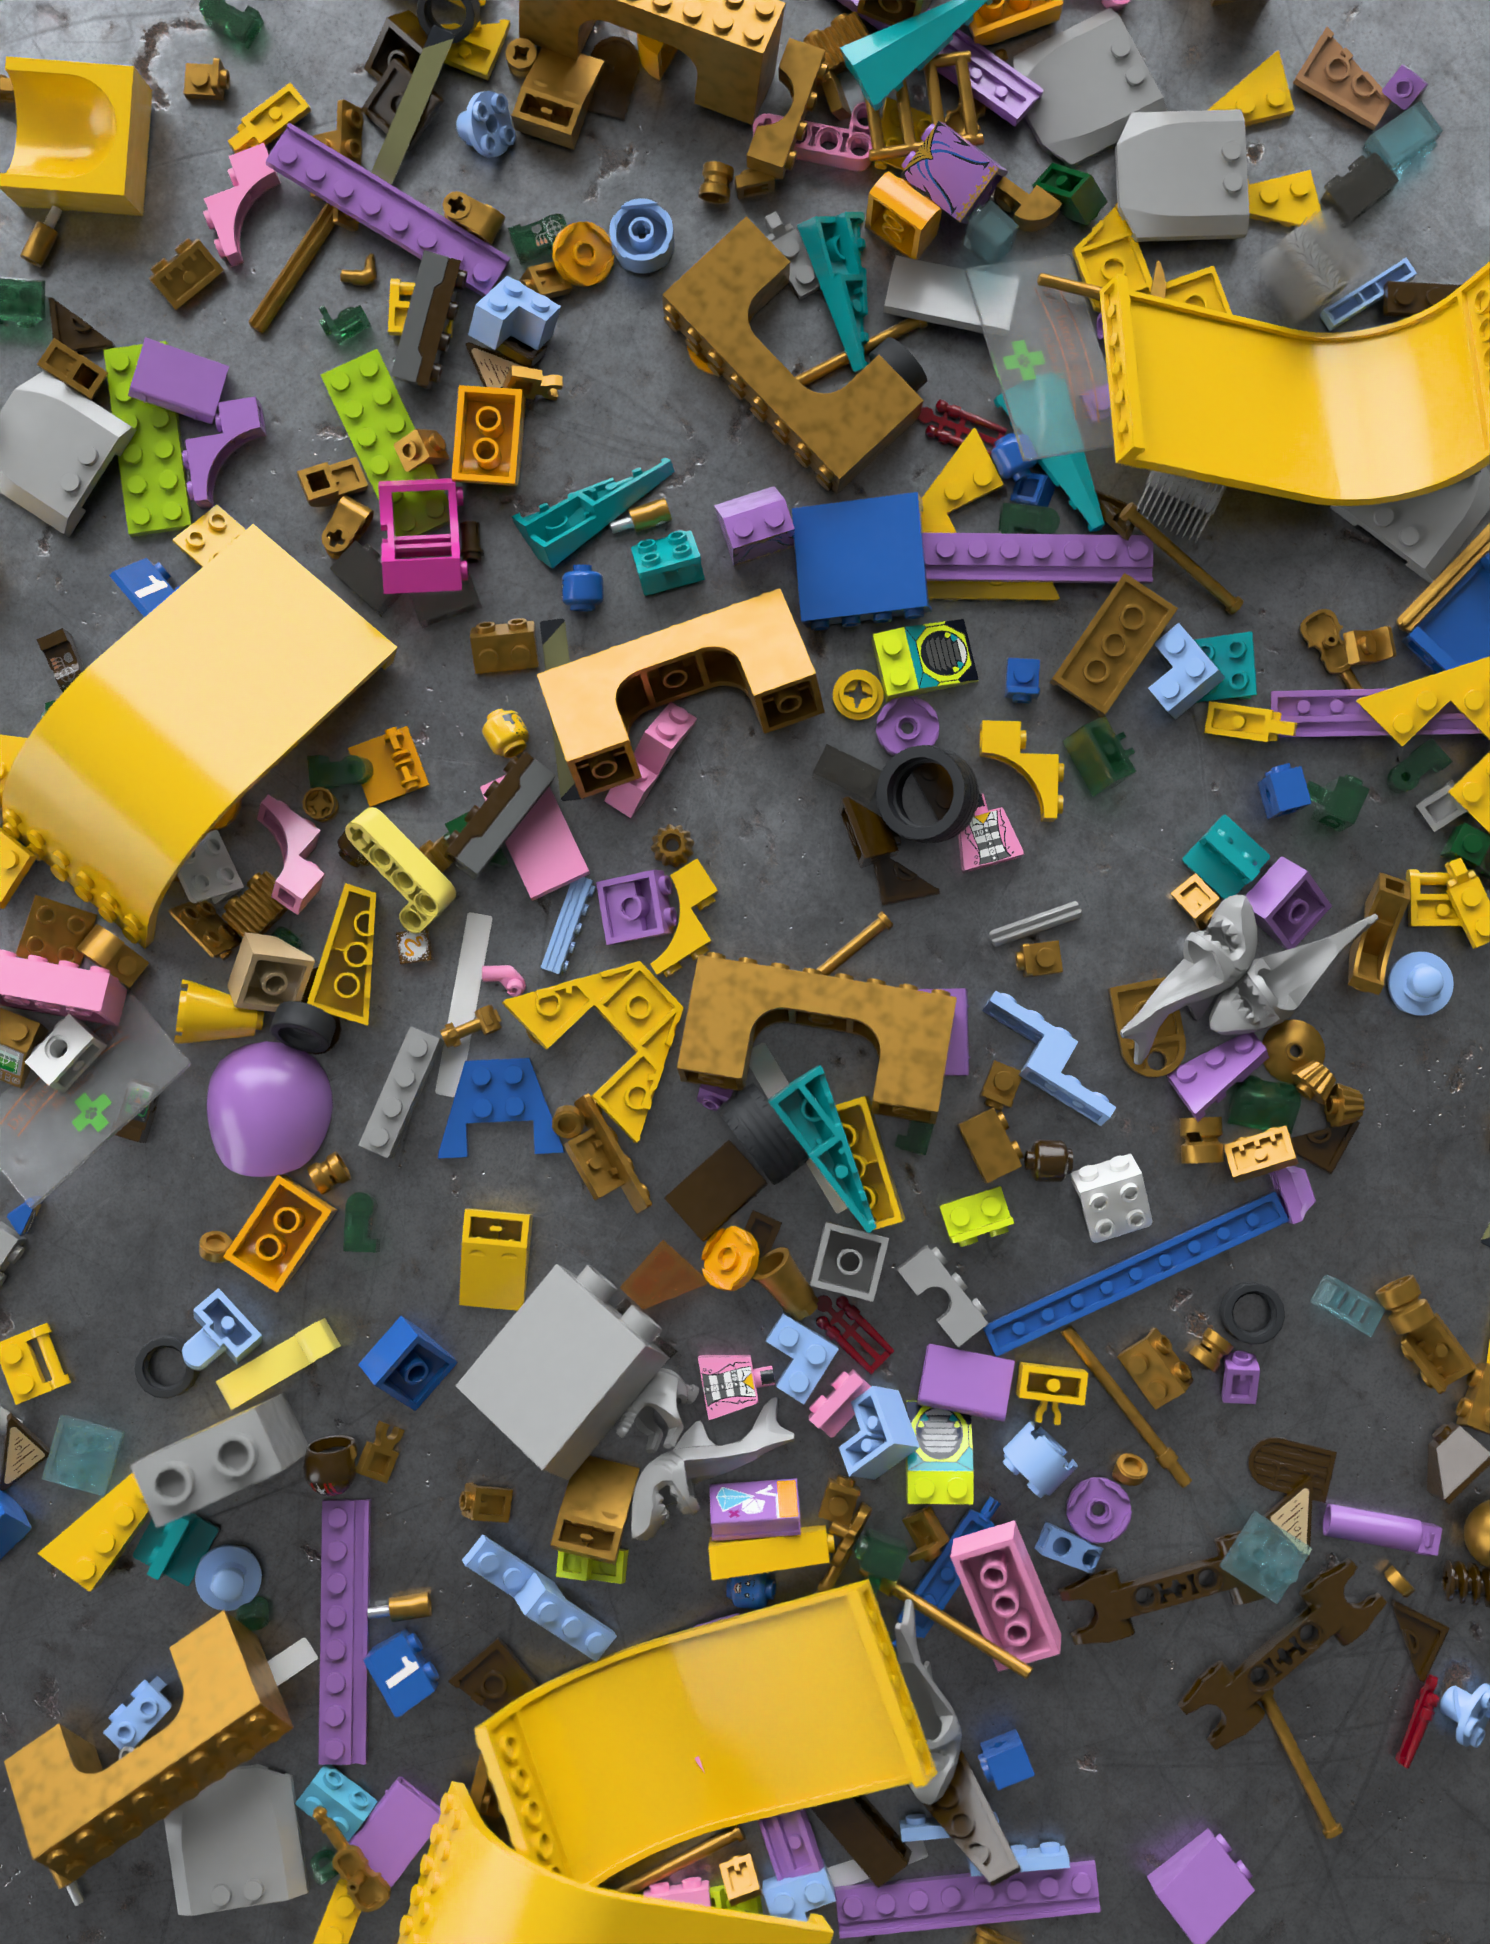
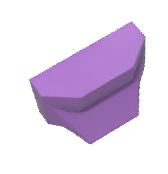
M1290 1166L1269 1173L1278 1198L1289 1219L1287 1223L1295 1224L1303 1221L1306 1212L1316 1201L1305 1169Z

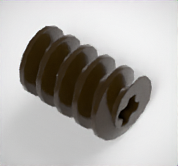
M1447 1559L1442 1574V1586L1446 1601L1451 1602L1454 1594L1457 1593L1459 1603L1464 1604L1467 1596L1471 1595L1472 1604L1477 1606L1480 1598L1484 1597L1485 1606L1490 1608V1569L1483 1565L1477 1567L1472 1562L1464 1565L1463 1562L1458 1560L1452 1564Z

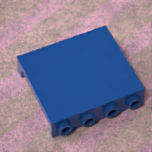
M918 492L792 508L801 622L806 627H811L812 631H822L829 629V624L842 623L843 627H854L861 625L862 620L873 619L874 623L891 622L892 617L905 615V619H919L924 617V613L932 612L928 599L921 518L923 502Z
M1488 553L1401 640L1435 674L1490 656V554Z

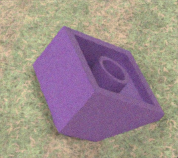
M1283 856L1268 869L1267 873L1246 894L1253 907L1256 925L1285 950L1295 948L1332 907L1309 872Z

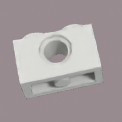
M68 1014L64 1019L57 1022L51 1034L42 1043L34 1047L25 1063L48 1086L64 1094L107 1045L84 1022ZM67 1047L66 1053L61 1057L62 1051Z

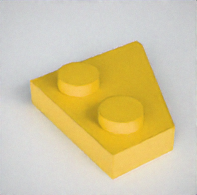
M501 19L500 23L482 25L481 21H479L471 34L459 43L451 45L444 63L489 80L510 30V21ZM456 23L441 24V26L450 30L458 29L462 26Z

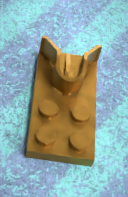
M1124 573L1053 676L1050 684L1060 686L1098 712V716L1103 718L1178 608Z

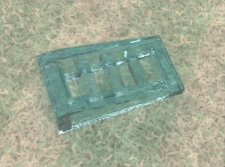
M1325 1275L1322 1278L1310 1301L1315 1306L1372 1337L1386 1311L1377 1302L1329 1275ZM1346 1293L1347 1297L1339 1310L1337 1307ZM1356 1300H1358L1359 1303L1355 1311L1353 1312L1352 1316L1350 1317L1349 1313L1351 1312ZM1368 1306L1371 1309L1362 1324L1359 1321Z

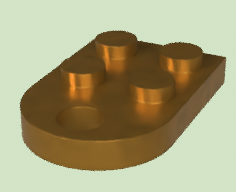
M1166 977L1108 988L1122 1058L1132 1071L1145 1077H1160L1171 1073L1180 1065L1186 1051V1039L1180 1009L1169 1014L1157 1031L1149 1054L1140 1065L1134 1064V1041L1120 1036V1031L1142 1009ZM1154 1051L1161 1053L1165 1059L1164 1066L1160 1070H1153L1147 1062L1148 1056Z

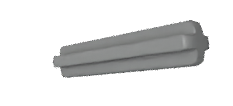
M1074 901L991 930L989 936L993 946L998 947L1078 919L1082 916V911L1078 902Z

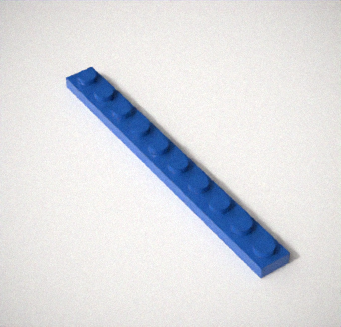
M1272 1191L989 1322L982 1329L994 1355L997 1357L1288 1222L1289 1219L1276 1191Z

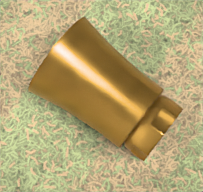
M787 1248L774 1249L758 1261L757 1269L752 1278L773 1296L786 1313H789L794 1320L800 1321L815 1312L819 1300L796 1266Z

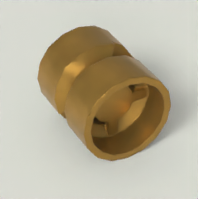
M1203 1117L1198 1122L1195 1118H1179L1180 1136L1185 1139V1143L1181 1145L1182 1164L1224 1162L1223 1144L1218 1141V1138L1223 1135L1222 1117Z
M1407 1275L1392 1281L1375 1293L1381 1306L1385 1310L1392 1311L1388 1319L1398 1335L1413 1331L1435 1317L1427 1299L1418 1298L1421 1291L1414 1275Z

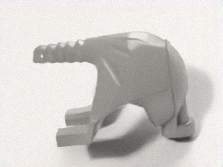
M661 1368L622 1415L616 1431L618 1436L623 1438L635 1420L638 1430L648 1435V1442L644 1451L649 1454L657 1452L663 1437V1431L654 1422V1408L660 1413L669 1427L663 1447L666 1449L675 1447L683 1431V1424L678 1414L677 1405L692 1404L699 1394V1387L694 1384L689 1386L674 1371Z

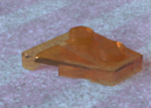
M663 1239L620 1286V1289L644 1310L660 1302L705 1286L708 1282L696 1268Z

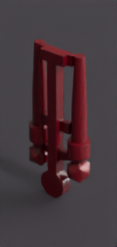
M942 399L937 401L935 407L937 412L944 413L942 417L934 415L933 410L929 407H922L918 417V421L926 425L932 422L939 425L938 428L934 425H929L925 431L927 437H936L942 443H950L958 447L964 441V439L960 438L961 434L968 436L972 429L965 427L966 421L999 432L997 439L978 432L982 442L994 447V442L1005 436L1007 428L964 411L960 406L955 404L952 406L948 405V402ZM950 416L955 419H961L959 424L947 420V417ZM945 427L956 432L954 435H951L952 432L944 430L943 428ZM987 450V452H988V454H989V456H990V458H991V451Z
M827 1295L819 1296L817 1309L821 1312H828L832 1319L829 1322L827 1317L820 1316L816 1320V1325L820 1329H824L826 1331L825 1335L831 1341L834 1340L848 1355L872 1375L895 1350L860 1314L861 1311L855 1305L851 1306L847 1297L839 1296L836 1299V1305L842 1309L836 1312L832 1308L830 1297ZM844 1313L851 1321H855L851 1326L842 1318ZM836 1322L846 1330L842 1335L840 1334L841 1331L833 1325ZM859 1326L885 1349L881 1355L855 1331ZM850 1336L875 1359L871 1366L847 1341Z
M1431 1674L1427 1677L1425 1686H1422L1420 1689V1699H1416L1413 1707L1414 1713L1400 1751L1395 1757L1396 1761L1409 1769L1429 1721L1432 1722L1435 1715L1433 1710L1440 1702L1438 1695L1434 1694L1438 1678Z

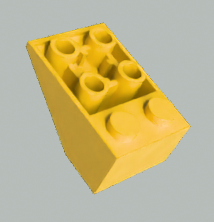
M465 1209L461 1247L459 1305L518 1311L525 1303L533 1214Z

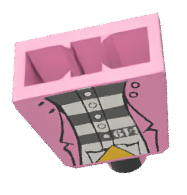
M979 794L977 811L972 821L958 835L962 873L1018 859L1024 855L1021 844L1004 809L1001 807L988 811L984 794Z
M751 1355L698 1356L708 1420L759 1403L757 1388L775 1385L772 1366L753 1369Z

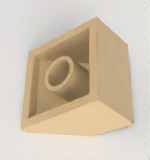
M245 932L227 984L234 1006L237 1008L276 1012L277 1007L283 1002H301L315 963L314 958L276 936Z

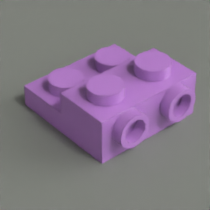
M650 870L596 882L606 945L674 934L673 926L677 925L678 916L674 907H670L668 895L672 893V882L668 875H664L663 870Z

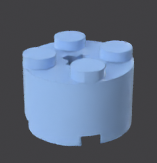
M633 199L623 204L621 209L612 217L609 228L615 258L623 269L635 273H650L665 267L674 249L673 224L670 215L650 199ZM639 234H645L646 237L639 239Z
M1030 1420L1003 1448L1005 1453L1003 1463L1015 1475L1021 1472L1029 1480L1027 1486L1039 1498H1042L1045 1494L1050 1496L1078 1466L1074 1459L1068 1463L1063 1457L1067 1451L1041 1426L1034 1430L1035 1422Z

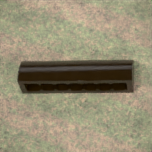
M864 1794L810 1807L878 1888L908 1866L912 1851L901 1841L899 1835Z

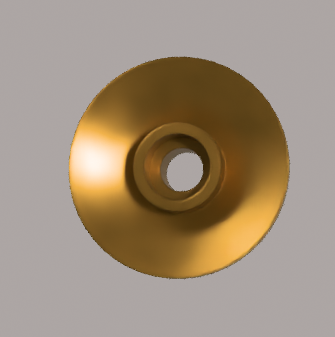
M1285 1020L1280 1024L1272 1026L1262 1040V1044L1267 1049L1269 1057L1263 1062L1264 1067L1270 1075L1285 1083L1295 1084L1291 1078V1073L1313 1060L1323 1064L1325 1059V1045L1321 1035L1312 1025L1301 1020ZM1293 1045H1297L1301 1050L1298 1057H1293L1290 1053V1048Z

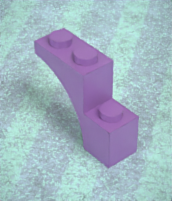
M256 396L218 402L219 413L215 414L217 430L221 434L185 439L187 450L182 451L184 466L186 470L190 469L191 481H187V490L190 500H194L201 509L214 507V485L226 459L243 444L266 436L262 405Z

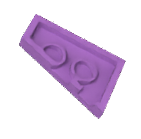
M1254 1032L1243 1034L1178 1066L1174 1071L1167 1074V1078L1198 1122L1206 1115L1205 1110L1212 1103H1219L1224 1099L1226 1091L1234 1083L1245 1080L1269 1057L1267 1049Z

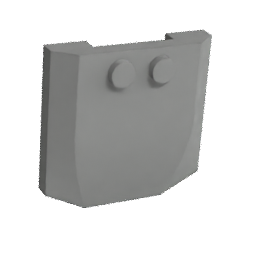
M1111 7L1013 56L1012 67L1044 89L1042 97L1034 103L1024 118L1041 149L1048 155L1053 154L1065 163V167L1074 168L1116 147L1131 113L1168 112L1164 97L1121 17Z
M1242 110L1131 113L1115 147L1118 212L1122 220H1125L1133 233L1131 236L1134 241L1245 238L1249 223L1245 119Z
M44 370L15 388L0 411V493L70 537L86 511L81 508L114 455L116 454L119 457L122 455L137 430Z
M1485 467L1478 475H1471L1448 487L1405 500L1361 506H1330V508L1353 526L1359 524L1408 561L1406 563L1407 567L1431 584L1489 511L1490 473L1487 467Z
M260 1764L234 1768L223 1779L205 1788L197 1797L185 1802L164 1819L178 1915L195 1916L285 1901L309 1892L310 1888L298 1807L295 1805L296 1794L293 1775L288 1773L281 1774L269 1770V1767Z

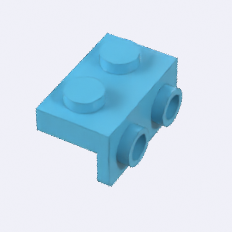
M323 1765L295 1805L312 1818L313 1810L316 1807L326 1808L327 1816L336 1822L337 1827L348 1842L370 1814L377 1800L332 1765Z

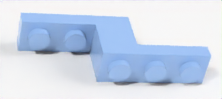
M995 991L982 1011L1036 1044L1019 1076L1102 1126L1111 1117L1116 1106L1109 1103V1099L1103 1094L1091 1092L1083 1087L1077 1078L1061 1073L1078 1041L1073 1039L1067 1030L1061 1027H1054L1044 1021V1017L1038 1012L1027 1010L1018 1005L1012 996Z
M482 1534L462 1561L466 1567L514 1597L526 1617L597 1662L617 1637L612 1629L566 1600L554 1581Z
M993 1812L994 1815H995V1817H996V1819H997V1821H998V1823H999V1818H998L997 1813H996V1812ZM910 1814L906 1816V1820H899L902 1842L951 1838L934 1817L925 1818L924 1814ZM1045 1842L1040 1844V1848L1027 1849L1025 1845L1010 1846L1022 1869L1021 1872L1070 1868L1067 1849L1065 1845L1060 1846L1057 1842ZM968 1858L971 1877L983 1876Z

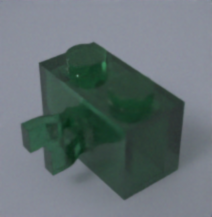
M1106 716L1083 725L1062 741L1093 797L1116 787L1137 772L1129 759L1135 753L1133 747L1124 750L1120 741L1126 738L1125 733L1121 732L1116 735Z
M1347 774L1344 777L1339 776L1326 784L1325 788L1309 780L1306 785L1310 799L1317 802L1311 819L1338 832L1345 830L1355 824L1370 789L1362 786L1363 781L1359 778Z
M868 1528L866 1534H860L857 1539L854 1553H856L855 1558L858 1560L859 1568L868 1572L865 1580L869 1579L875 1597L882 1577L898 1582L908 1549L904 1540Z

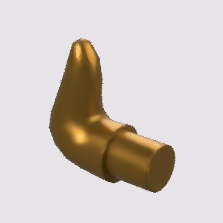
M370 253L366 257L363 270L342 269L341 282L362 286L373 283L376 279L374 254Z

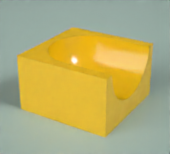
M6 56L5 70L10 77L15 96L17 132L15 151L10 168L6 173H0V189L19 207L51 209L52 206H56L61 210L143 216L152 89L136 68L125 65Z

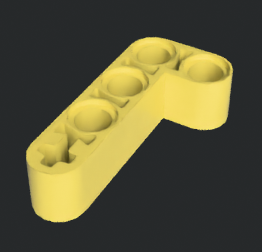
M369 807L347 824L345 834L351 844L409 901L399 914L400 922L406 930L411 933H420L455 899L456 890L453 884L380 810Z
M324 1318L217 1380L216 1384L232 1410L338 1349L341 1345Z

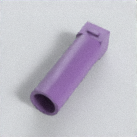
M1328 1504L1323 1517L1324 1536L1409 1551L1425 1556H1438L1442 1528L1436 1524L1335 1504Z

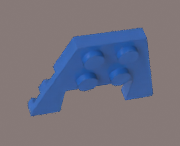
M530 1058L465 1061L438 1152V1159L469 1157L467 1127L469 1123L533 1121L535 1154L565 1153L560 1136L552 1128L553 1117Z

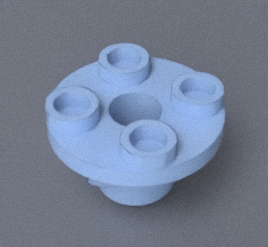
M493 91L476 93L471 98L467 111L461 112L456 121V128L460 138L467 145L473 146L484 157L500 156L507 150L509 145L515 142L516 133L512 127L508 100L502 93L497 94Z
M1413 952L1401 957L1391 966L1388 976V991L1391 999L1400 1011L1416 1016L1436 1013L1448 1003L1453 992L1454 982L1451 970L1437 955L1429 952Z
M229 1544L210 1550L201 1558L197 1566L195 1575L197 1592L207 1605L217 1610L232 1611L244 1607L254 1599L261 1585V1568L257 1558L244 1546Z
M1487 1683L1481 1685L1473 1695L1457 1686H1451L1441 1698L1440 1712L1458 1722L1456 1740L1465 1747L1471 1745L1478 1748L1484 1740V1728L1490 1719V1685Z

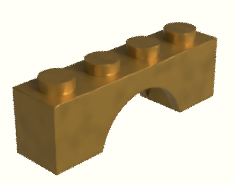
M789 38L779 65L778 80L789 90L793 103L789 112L781 120L770 125L757 126L747 153V168L782 180L786 169L792 170L797 156V151L793 149L797 140H803L808 122L804 121L807 111L813 112L817 102L818 93L814 92L818 81L824 82L829 64L825 63L824 49Z

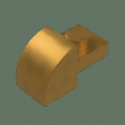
M1005 176L996 185L994 193L997 204L1003 210L1015 213L1011 226L1022 231H1038L1049 226L1059 215L1062 205L1060 201L1038 185L1028 194Z
M53 338L37 363L40 368L90 400L93 399L109 374L55 338Z
M357 457L331 465L325 462L297 471V476L308 504L312 507L336 504L337 499L345 495L349 496L365 491L368 488Z
M98 924L93 927L76 949L97 966L108 969L110 975L117 977L128 988L132 986L149 964L147 960L124 944L122 940Z

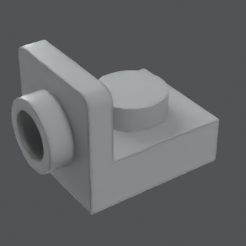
M1453 780L1416 805L1434 832L1467 812L1448 793L1455 785Z

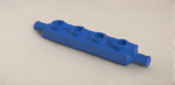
M989 1496L980 1512L968 1509L950 1536V1541L944 1545L941 1550L942 1553L934 1560L914 1590L915 1594L943 1611L961 1584L951 1559L953 1539L995 1527L990 1519L1001 1505L1000 1502ZM904 1607L896 1617L899 1623H902ZM914 1609L916 1637L925 1638L935 1621ZM895 1639L894 1642H892V1644L897 1648Z

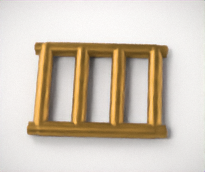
M958 51L938 54L921 69L925 73L932 123L934 125L938 121L945 123L937 68L955 66L966 135L961 136L974 146L984 145L983 134L978 133L968 63H971V52ZM906 78L903 80V87L896 92L903 144L885 147L879 109L875 111L865 98L872 149L869 150L870 161L907 157L910 152H917L923 144V141L916 142Z

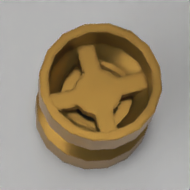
M710 161L704 163L702 171L704 183L700 185L699 197L709 203H728L731 193L728 186L733 180L734 168L722 162Z
M322 787L312 788L304 795L302 801L303 809L315 821L321 823L329 822L338 815L339 802L327 789Z
M336 1151L328 1155L326 1161L322 1163L315 1162L307 1167L311 1180L322 1195L331 1191L333 1185L337 1183L343 1184L351 1180L346 1164Z
M1208 1327L1202 1335L1203 1340L1201 1343L1194 1345L1189 1354L1215 1373L1220 1366L1221 1358L1224 1355H1229L1234 1346Z

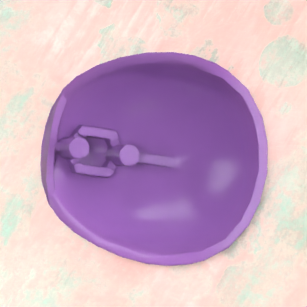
M264 1041L237 1048L218 1063L208 1085L207 1118L216 1153L229 1170L240 1175L252 1177H267L289 1173L306 1164L318 1151L326 1136L333 1108L332 1091L325 1071L314 1057L283 1043Z

